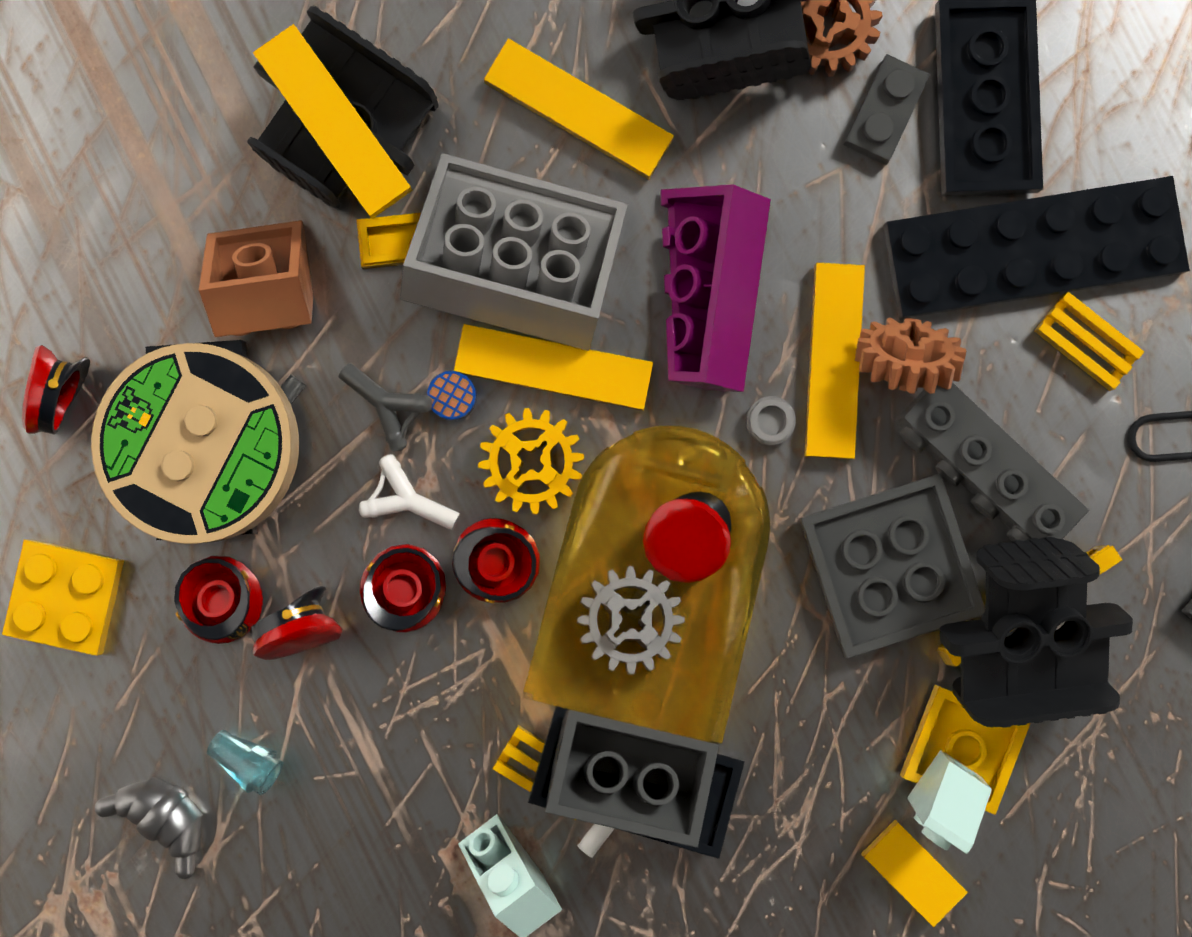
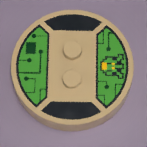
M201 343L175 344L159 348L140 357L127 366L109 386L99 404L93 422L91 435L92 461L98 482L106 498L114 509L134 527L146 534L169 542L184 544L218 542L236 537L254 528L265 520L282 501L291 485L299 456L298 426L286 394L275 379L258 364L237 353L213 345Z

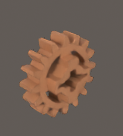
M806 0L801 2L805 32L811 43L810 45L807 42L812 65L811 69L808 70V74L813 75L818 66L821 65L825 66L828 77H833L838 64H841L847 72H850L856 65L855 56L864 61L867 59L871 52L868 44H875L881 33L873 26L879 24L883 17L882 12L870 10L876 0ZM848 2L854 7L856 13L852 12ZM830 7H833L834 10L831 16L833 18V27L829 28L826 37H823L825 28L823 26L824 16H827ZM839 43L847 45V47L840 50L828 51L829 48Z
M887 318L886 325L874 321L871 322L870 329L861 330L855 361L860 362V372H872V382H880L882 380L889 382L888 389L894 390L899 386V390L915 394L917 388H923L928 393L933 394L937 385L948 390L952 386V381H960L967 351L965 348L960 347V338H948L949 330L946 328L932 329V322L926 321L922 324L921 320L906 318L903 323H898L893 318Z

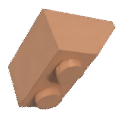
M302 220L207 234L199 293L214 337L243 336L251 332L278 328L292 329L300 325L312 324L313 288Z

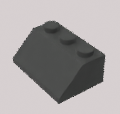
M569 709L564 713L553 761L545 812L698 848L719 744Z

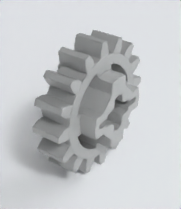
M628 566L625 578L619 579L612 569L607 572L609 584L604 586L594 580L590 586L596 597L594 599L582 597L580 604L589 610L588 615L577 617V624L588 626L589 632L580 638L581 644L594 642L597 648L593 651L591 658L595 661L603 655L609 657L607 670L611 672L614 671L619 662L625 663L627 675L635 673L636 663L642 662L644 668L647 671H651L654 669L652 658L654 655L665 661L671 657L668 649L665 647L667 642L671 644H679L682 638L672 632L673 626L685 622V617L673 615L672 609L681 602L680 597L667 599L664 593L668 590L670 583L666 580L658 586L652 584V570H648L642 579L636 578L634 567ZM624 588H635L646 593L640 599H624L615 591ZM645 604L647 607L641 613L642 616L638 620V624L642 628L638 633L635 629L631 628L627 632L623 631L617 638L614 637V633L620 628L619 625L623 620L619 611L623 609L625 612L631 613L634 609L638 610ZM600 605L609 614V630L603 636H601L597 624ZM658 605L663 616V627L660 636L652 627V611ZM621 642H637L646 651L637 654H626L615 650V648Z

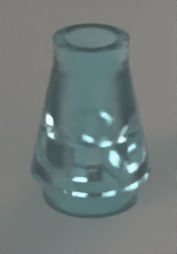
M225 729L217 733L207 749V755L215 759L247 793L254 791L259 795L265 794L277 780L284 764L283 761L276 757L277 752L275 750L232 735Z

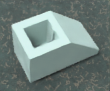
M940 750L907 799L916 812L913 818L924 827L921 832L929 840L944 850H948L951 845H954L968 854L974 844L992 789L980 775Z
M497 814L458 843L494 916L517 936H529L562 910L542 872Z

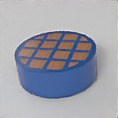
M446 371L437 375L431 381L427 391V395L432 399V411L446 420H460L468 416L474 409L477 401V392L472 381L466 375L456 371Z

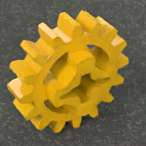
M524 408L523 420L516 421L510 413L505 414V421L507 423L505 429L502 430L494 425H491L489 428L496 437L493 443L481 442L480 448L490 453L488 460L478 462V468L490 470L492 475L483 482L485 488L496 485L500 488L495 498V501L498 503L505 501L508 497L513 498L512 511L519 512L525 502L530 503L533 514H539L540 502L547 501L552 509L558 508V503L555 496L561 492L568 497L573 495L572 490L567 485L569 479H582L583 475L573 469V463L583 461L584 454L572 453L571 447L580 439L577 434L568 437L564 436L563 432L568 424L565 419L559 421L555 426L550 424L551 418L550 411L544 410L539 420L533 419L530 408ZM526 429L545 431L537 440L521 441L514 435ZM547 443L539 459L544 465L543 469L539 473L530 469L516 480L517 476L522 472L520 469L524 465L523 460L520 458L521 453L526 450L532 454L537 449L540 450ZM559 443L563 449L565 460L562 475L552 468L551 453ZM502 448L510 454L511 470L505 479L499 467V457ZM542 481L550 488L538 494L518 492L526 482Z

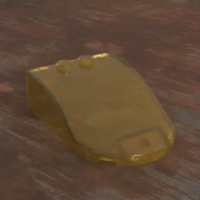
M668 425L635 431L632 435L604 449L594 459L584 473L574 497L526 679L523 698L710 743L722 744L770 536V516L765 493L745 464V459L737 451L719 438L706 432L683 426ZM691 492L710 493L722 500L730 512L731 547L727 561L715 574L702 581L691 583L672 581L657 572L646 557L643 544L645 526L652 514L666 502ZM628 566L634 567L636 578L642 579L648 570H652V584L655 586L667 580L670 583L668 590L664 593L667 599L672 597H680L681 602L672 609L673 615L685 617L683 624L673 626L672 632L682 638L679 644L667 642L665 645L671 657L665 661L654 655L652 657L654 669L651 671H647L642 662L636 663V670L633 675H627L625 663L619 662L614 671L607 670L609 657L606 655L594 661L591 658L593 651L597 648L594 642L581 644L580 638L589 632L588 626L577 624V617L589 614V610L580 604L582 597L592 599L596 597L590 586L591 583L596 580L604 586L608 585L607 572L612 569L619 579L625 578ZM624 588L615 591L624 599H640L646 593L635 588ZM643 604L638 610L634 609L631 613H627L623 609L620 610L619 614L623 620L619 625L620 628L614 633V637L617 638L623 631L627 632L631 628L639 633L642 628L639 626L638 620L647 606ZM600 605L597 616V624L601 636L609 630V614L603 609L602 605ZM658 605L652 611V627L660 636L663 627V616ZM621 642L615 648V650L626 654H637L646 651L637 642Z

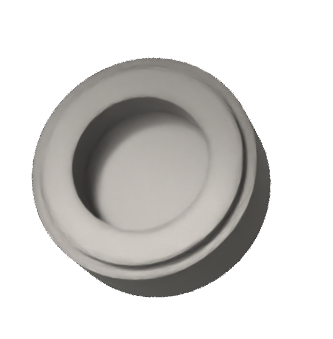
M775 396L759 399L750 407L746 416V427L750 436L763 445L770 446L784 442L791 436L796 425V416L791 405L784 399Z

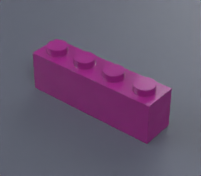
M734 184L660 189L661 206L668 208V226L662 228L663 247L669 249L670 274L664 275L665 294L670 295L672 302V315L666 319L668 381L704 390L744 392L771 199Z

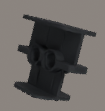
M670 0L643 6L633 11L634 24L639 33L642 35L655 34L660 72L658 73L659 83L667 96L672 99H697L700 96L715 95V93L730 92L734 89H744L748 86H758L767 82L773 83L781 79L787 80L806 74L812 67L801 2L806 0H758L750 6H741L737 4L738 0ZM701 1L712 3V7L707 14L701 17L689 15L691 8L696 3Z
M310 6L307 14L311 21L302 32V36L357 113L367 124L398 170L408 176L415 165L402 149L429 110L436 111L438 108L437 96H435L433 89L426 80L417 76L413 70L403 66L395 58L388 56L382 49L376 48L373 43L363 39L355 31L348 29L345 24L336 21L330 14L324 13L318 7ZM257 61L253 66L254 69L265 81L277 88L262 65ZM285 100L259 139L250 137L247 143L254 152L268 162L276 171L283 173L291 181H295L304 190L307 189L313 196L320 198L328 206L339 209L342 204L338 199L348 185L287 100Z
M1054 537L1032 538L1026 541L1017 540L1010 543L1001 542L994 545H984L976 553V560L986 571V611L981 619L947 623L940 627V641L950 654L961 657V677L953 681L952 691L970 717L986 727L1006 728L1012 725L1020 726L1033 722L1042 723L1043 721H1056L1062 718L1071 719L1077 716H1091V714L1100 715L1116 710L1120 705V695L1108 682L1110 637L1124 636L1132 633L1133 618L1117 604L1099 603L1087 605V583L1099 577V565L1074 543ZM1065 622L1059 629L1056 630V628L1061 623ZM1017 628L1013 634L1006 637L1011 630Z

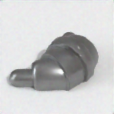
M151 777L148 781L123 787L116 794L101 798L96 802L95 812L97 815L109 817L117 814L120 817H127L129 821L137 825L136 829L143 837L153 842L157 840L165 848L169 847V854L171 857H175V873L179 878L188 879L194 874L195 854L200 850L201 843L200 817L203 814L187 797L189 794L178 785L172 786L165 781Z

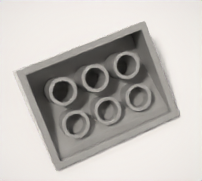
M442 153L403 264L400 300L589 351L628 204Z

